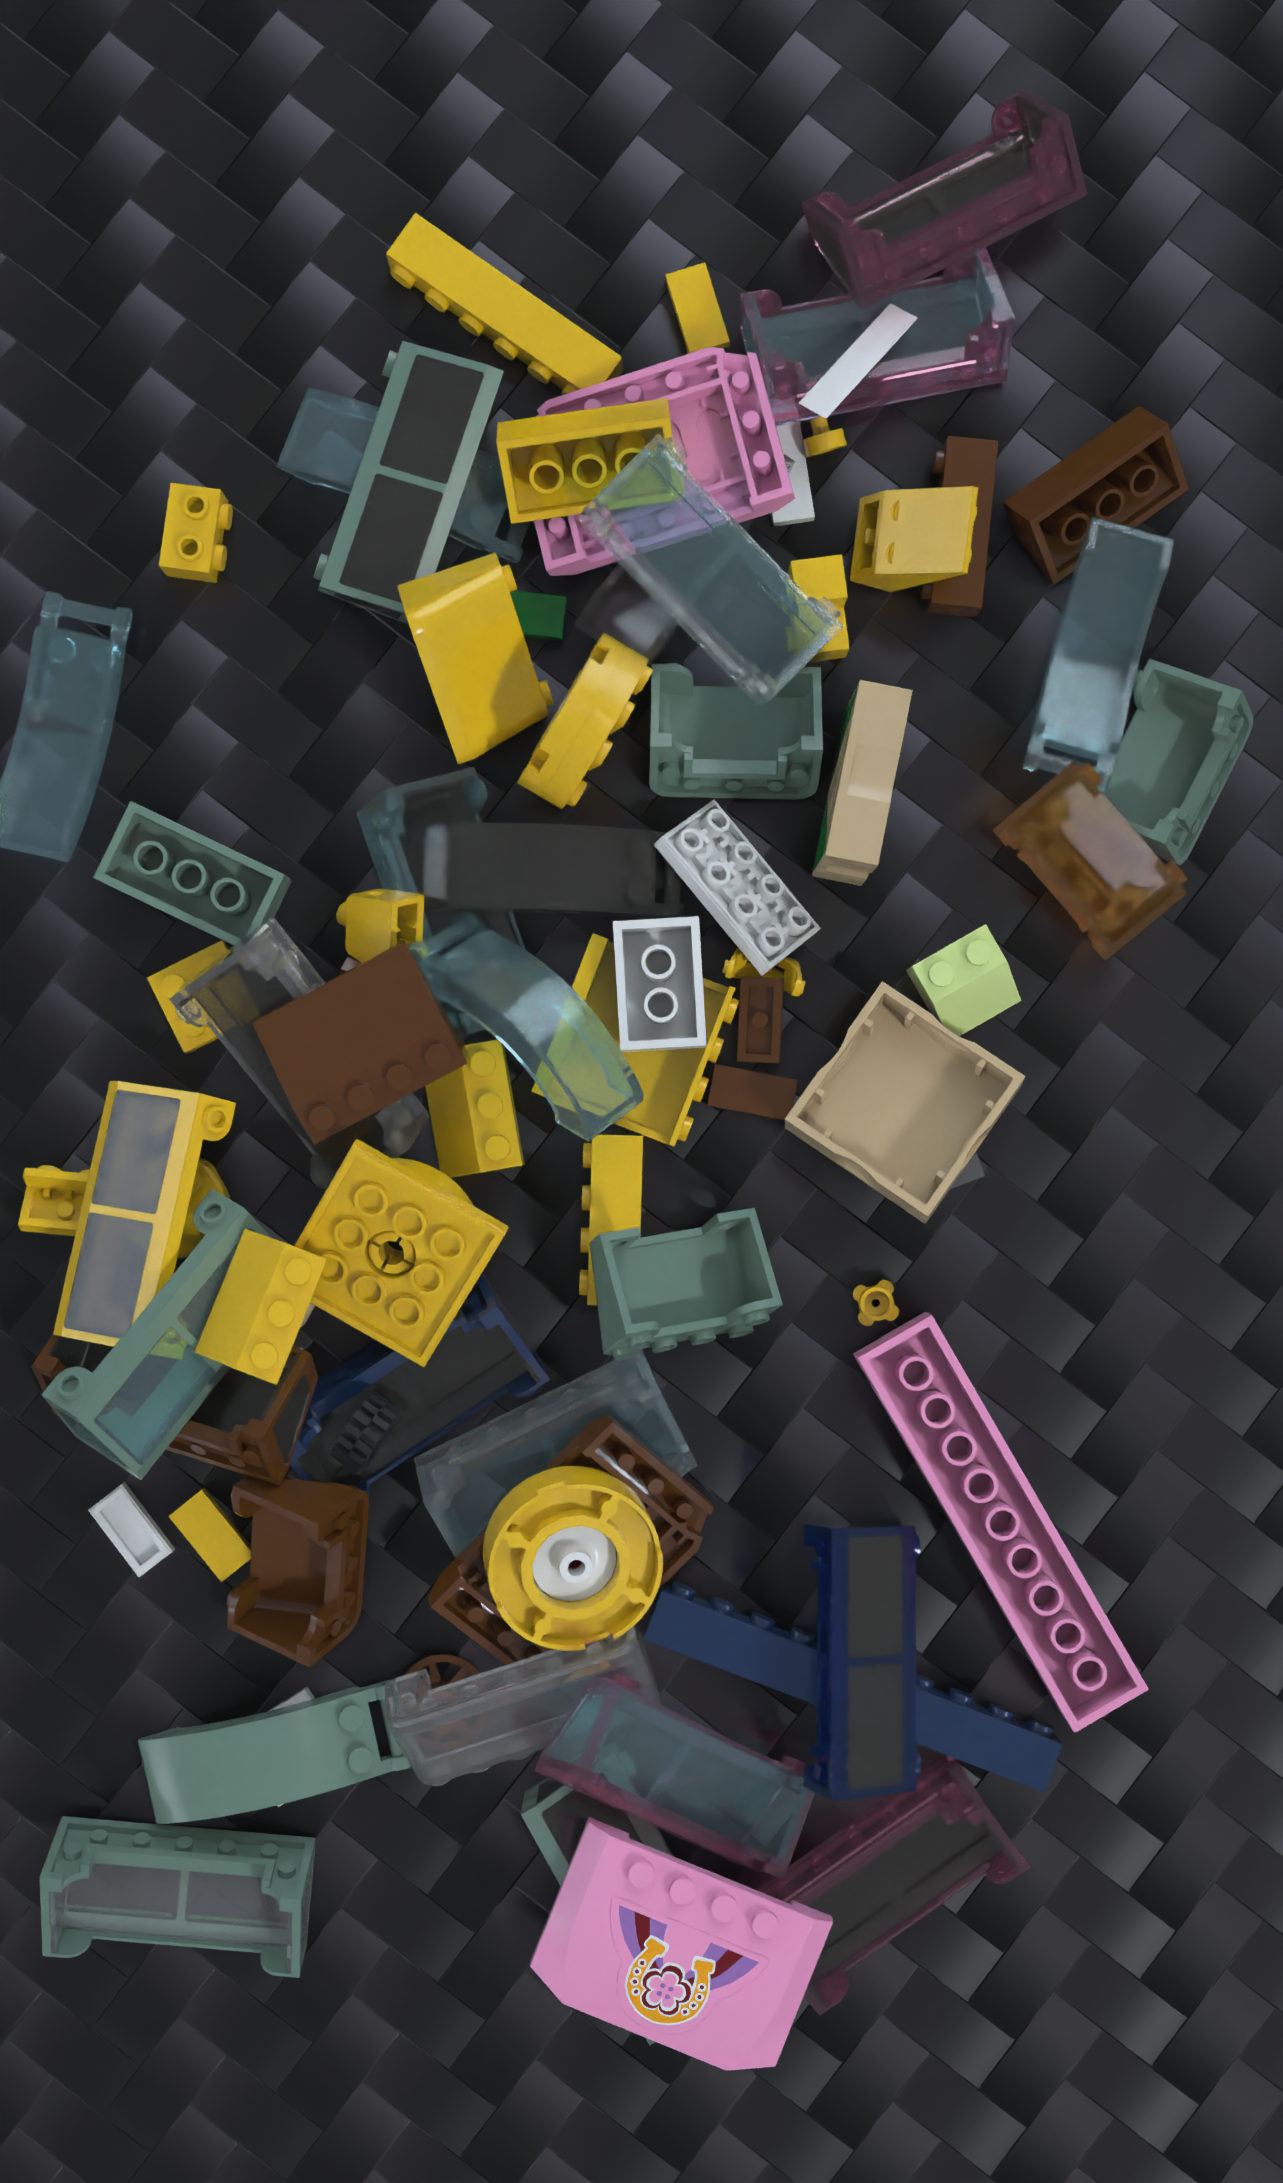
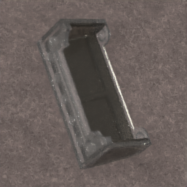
M272 916L184 983L169 1000L175 1006L176 1013L182 1021L196 1027H202L207 1024L313 1154L310 1160L311 1179L317 1187L326 1192L356 1139L390 1158H397L411 1148L430 1114L417 1097L411 1093L321 1142L313 1144L293 1110L252 1023L326 982Z

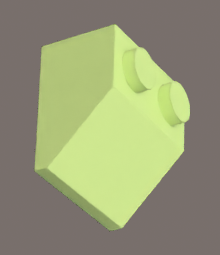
M986 924L906 970L930 1013L945 1028L957 1036H961L1021 1001L1008 962Z

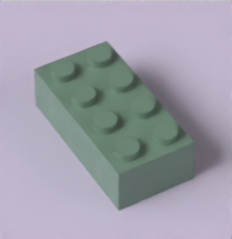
M130 801L93 877L255 956L292 882L285 874Z

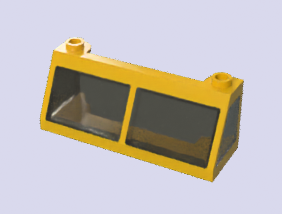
M121 1081L109 1082L53 1335L114 1347L171 1278L175 1271L203 1140H220L229 1132L234 1116L235 1102L196 1092ZM178 1316V1321L185 1327L183 1320ZM169 1327L148 1354L181 1359L185 1340L172 1327Z

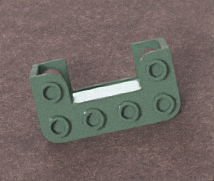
M755 1208L716 1214L700 1228L639 1238L641 1232L639 1227L601 1233L590 1242L603 1354H613L614 1360H623L639 1354V1349L652 1347L653 1353L668 1351L677 1347V1342L690 1340L691 1345H700L715 1340V1335L727 1332L729 1338L741 1337L754 1331L753 1326L769 1321V1314L783 1305Z

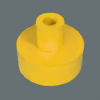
M822 416L810 420L814 436L802 440L806 457L829 452L847 445L843 428L830 431L827 419Z

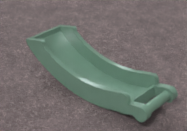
M386 1680L362 1688L351 1687L309 1701L255 1715L205 1725L176 1727L138 1739L155 1822L157 1824L189 1822L259 1810L308 1798L391 1771L404 1770L414 1766L413 1752L407 1749L396 1695L399 1694L397 1680ZM375 1700L380 1701L391 1751L390 1755L380 1757L368 1705L369 1702Z

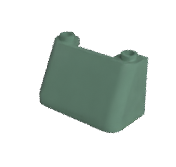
M1149 658L1144 670H1140L1135 675L1131 685V694L1134 695V702L1138 708L1103 778L1093 777L1087 783L1083 782L1079 786L1075 794V806L1073 809L1078 816L1165 860L1181 865L1192 851L1248 740L1253 726V714L1242 690Z
M677 663L652 664L649 785L654 793L665 797L792 800L804 799L816 793L823 754L821 667L792 666L779 675L777 687L693 686L692 672Z

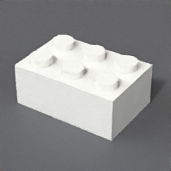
M699 916L613 921L621 1053L706 1048Z

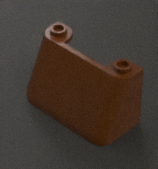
M247 1475L233 1485L231 1501L235 1514L246 1518L253 1515L250 1577L240 1585L235 1586L228 1595L226 1602L228 1608L227 1628L307 1667H311L350 1634L360 1617L363 1597L369 1495L366 1491L346 1484L284 1477L279 1486Z

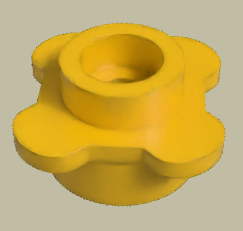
M880 1280L874 1286L858 1285L855 1287L852 1295L858 1301L860 1312L857 1318L861 1324L870 1326L874 1321L884 1319L893 1321L897 1318L899 1309L894 1305L892 1297L894 1287L891 1282ZM878 1299L880 1302L879 1306H872V1300Z

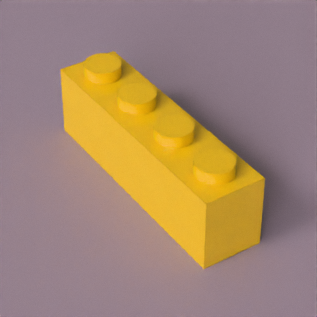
M592 1134V1143H584L583 1168H591V1185H582V1210L590 1211L589 1228L581 1227V1253H589L588 1270H580L579 1295H587V1305H597L590 1242L601 1233L639 1227L641 1232L643 1136Z

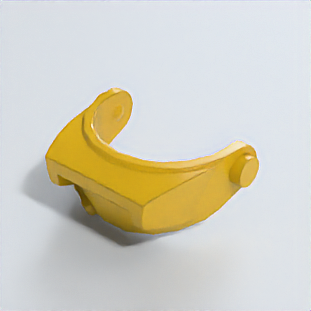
M739 948L736 949L731 960L725 961L722 973L726 974V978L741 979L742 976L785 978L784 991L796 997L803 993L806 981L802 980L800 964L795 959L785 957L776 964V966L784 969V972L773 967L763 976H761L752 963L746 962L748 959Z

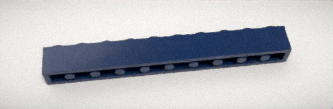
M672 1582L671 1587L663 1585L659 1589L643 1630V1640L1045 1792L1063 1745L1056 1734L1052 1733L1054 1730L1053 1726L1035 1718H1030L1028 1723L1013 1718L1014 1712L996 1703H990L988 1708L973 1702L974 1697L957 1688L951 1687L949 1693L934 1688L935 1682L923 1675L913 1672L910 1673L909 1678L893 1672L895 1667L892 1664L881 1659L871 1657L869 1662L854 1657V1650L839 1643L831 1642L830 1647L814 1642L815 1636L805 1630L791 1627L790 1632L774 1627L776 1621L763 1614L752 1612L750 1617L734 1611L736 1608L734 1604L721 1598L712 1597L710 1602L695 1596L696 1590L687 1585Z

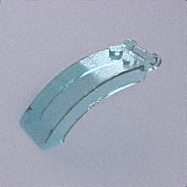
M308 388L276 467L313 485H322L351 494L380 407L338 394ZM396 413L380 465L446 484L460 440ZM477 449L448 536L477 550H487L491 553L496 552L497 556L507 561L519 563L523 553V549L520 547L531 521L513 523L505 541L495 537L508 505L500 459ZM376 474L367 501L431 527L442 492L382 474Z
M1092 517L1054 637L1023 769L1036 772L1038 768L1093 784V789L1104 792L1107 790L1113 772L1115 756L1122 742L1129 702L1141 653L1159 593L1168 572L1174 540ZM1046 746L1098 761V766L1094 767L1043 752V748Z
M48 591L45 594L40 625L36 626L33 633L29 669L20 717L8 761L0 781L1 848L65 862L70 860L89 814L108 749L118 702L127 637L132 624L133 613L131 609L118 606L116 610L63 599L60 593ZM61 615L111 626L110 639L57 627L58 618Z
M464 911L454 918L453 924L424 942L416 941L409 945L423 973L428 977V982L436 996L482 1025L517 1058L543 1092L555 1113V1120L559 1125L589 1142L643 1101V1091L627 1059L606 1027L585 1001L542 961L515 943L482 926L472 912ZM463 938L466 940L439 958L434 957L435 954L459 939Z

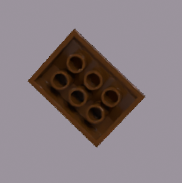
M405 940L258 1018L252 1023L293 1110L314 1145L468 1064V1051Z

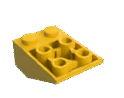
M978 487L884 490L861 497L850 581L893 592L968 574V566L972 556L973 526L977 515Z

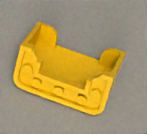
M496 552L397 585L415 644L458 764L479 757L549 715L547 706L554 704L547 681L538 682L510 592L517 590L515 579L509 564L501 567Z

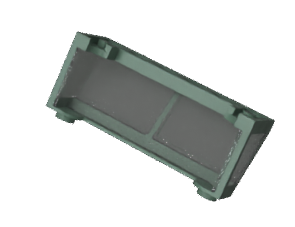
M62 1816L39 1877L43 1956L76 1957L89 1948L92 1939L261 1953L260 1963L267 1973L275 1976L300 1978L307 1946L315 1838Z

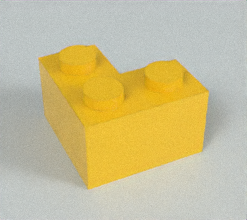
M842 554L791 561L787 575L782 576V586H779L782 611H789L791 627H785L787 652H795L796 664L846 658L850 649L844 611L848 595Z

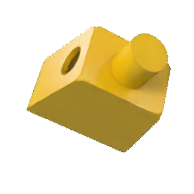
M373 889L350 894L346 902L339 906L336 918L340 925L346 927L345 948L349 955L363 963L405 940L422 969L423 894L390 889Z

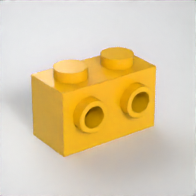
M170 483L159 567L166 576L217 583L218 571H224L227 559V548L222 545L224 529L230 530L233 517L232 504H228V500L221 489Z

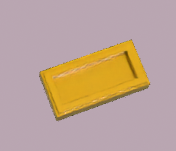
M706 263L665 274L667 288L688 354L707 347H729V337Z
M205 1488L201 1489L169 1515V1518L221 1582L251 1559V1545Z

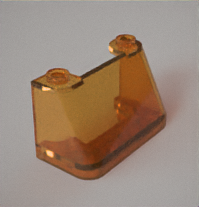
M1073 761L995 827L993 831L1006 846L1010 845L1014 850L1018 849L1020 851L1017 854L1019 859L1025 861L1078 923L1080 930L1083 933L1086 930L1089 931L1087 935L1093 942L1091 944L1092 947L1106 961L1187 894L1183 884L1188 878L1172 860L1165 865L1100 790L1098 785L1103 782V779L1087 761L1081 766L1076 761Z

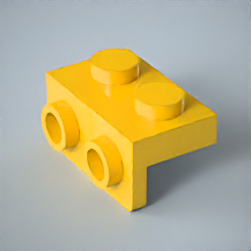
M49 1165L39 1166L38 1169L25 1168L23 1178L27 1187L18 1222L20 1230L75 1236L90 1170H82L80 1173L66 1172Z

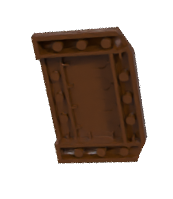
M609 1414L589 1422L542 1470L545 1471L563 1466H585L599 1469L621 1480L638 1495L655 1526L660 1549L663 1553V1573L659 1589L699 1550L703 1539L701 1530L707 1514L711 1516L714 1509L709 1499ZM486 1527L439 1575L428 1596L430 1607L535 1688L544 1685L543 1679L562 1671L568 1675L580 1670L613 1636L610 1635L601 1640L587 1643L584 1650L564 1651L540 1646L515 1632L499 1613L488 1584L483 1562V1542Z

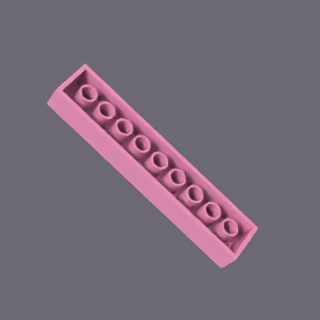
M925 1311L853 1353L1054 1703L1072 1731L1075 1733L1149 1690L933 1316Z

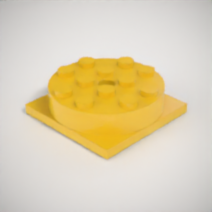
M356 1139L297 1240L295 1247L327 1259L310 1303L418 1365L425 1367L505 1236L509 1226L474 1207L472 1201L462 1188L440 1170L414 1160L390 1158ZM401 1237L399 1245H401L403 1250L393 1249L387 1241L396 1242Z

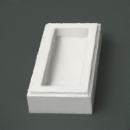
M125 1482L88 1509L138 1577L142 1576L175 1550L174 1546Z

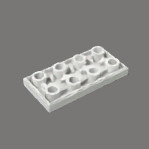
M715 799L666 833L654 844L761 976L821 929Z

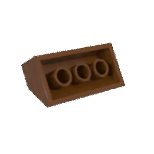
M1138 406L1003 501V505L1015 535L1048 581L1055 585L1185 493L1189 488L1168 423Z

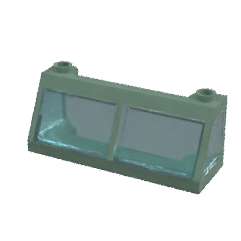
M213 1189L209 1191L196 1207L193 1215L195 1227L205 1236L93 1373L82 1367L65 1369L55 1377L41 1394L76 1438L140 1480H142L231 1368L195 1353V1349L244 1229L272 1238L244 1207Z

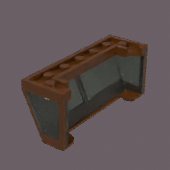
M111 1291L109 1301L123 1303L121 1297ZM127 1313L129 1320L132 1323L134 1315ZM190 1332L194 1337L198 1335L197 1333ZM52 1334L31 1367L44 1392L55 1377L65 1369L82 1367L93 1373L112 1350L113 1346ZM186 1341L184 1342L182 1353L189 1346ZM293 1345L277 1385L230 1368L165 1450L280 1486L288 1471L318 1380V1374L311 1353L300 1346ZM147 1354L97 1416L108 1413L114 1407L132 1416L177 1359ZM51 1407V1409H52V1411H53V1414H54V1415H57V1413H56V1412L53 1410V1408Z

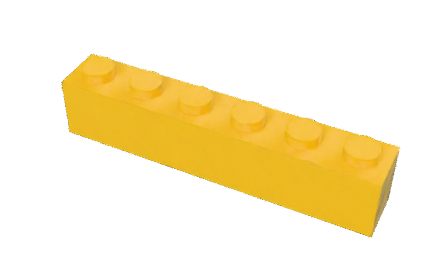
M417 213L412 216L387 251L386 255L391 269L390 274L397 282L408 289L414 285L426 294L424 296L425 299L434 308L443 313L447 309L460 318L459 323L467 331L475 336H479L481 333L494 341L493 346L500 354L510 360L517 357L528 365L527 370L533 377L544 384H548L551 381L562 389V395L619 377L622 373V356Z

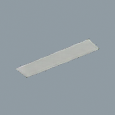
M890 303L801 399L799 404L827 419L918 317Z

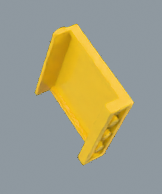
M592 933L531 1092L672 1147L675 1146L677 1139L685 1142L694 1118L687 1116L692 1100L701 1102L709 1081L708 1078L702 1076L707 1061L716 1063L724 1039L717 1037L723 1021L731 1024L740 1001L732 998L735 988L732 986L728 988L703 978L706 1048L621 1053L614 943L609 942V939Z

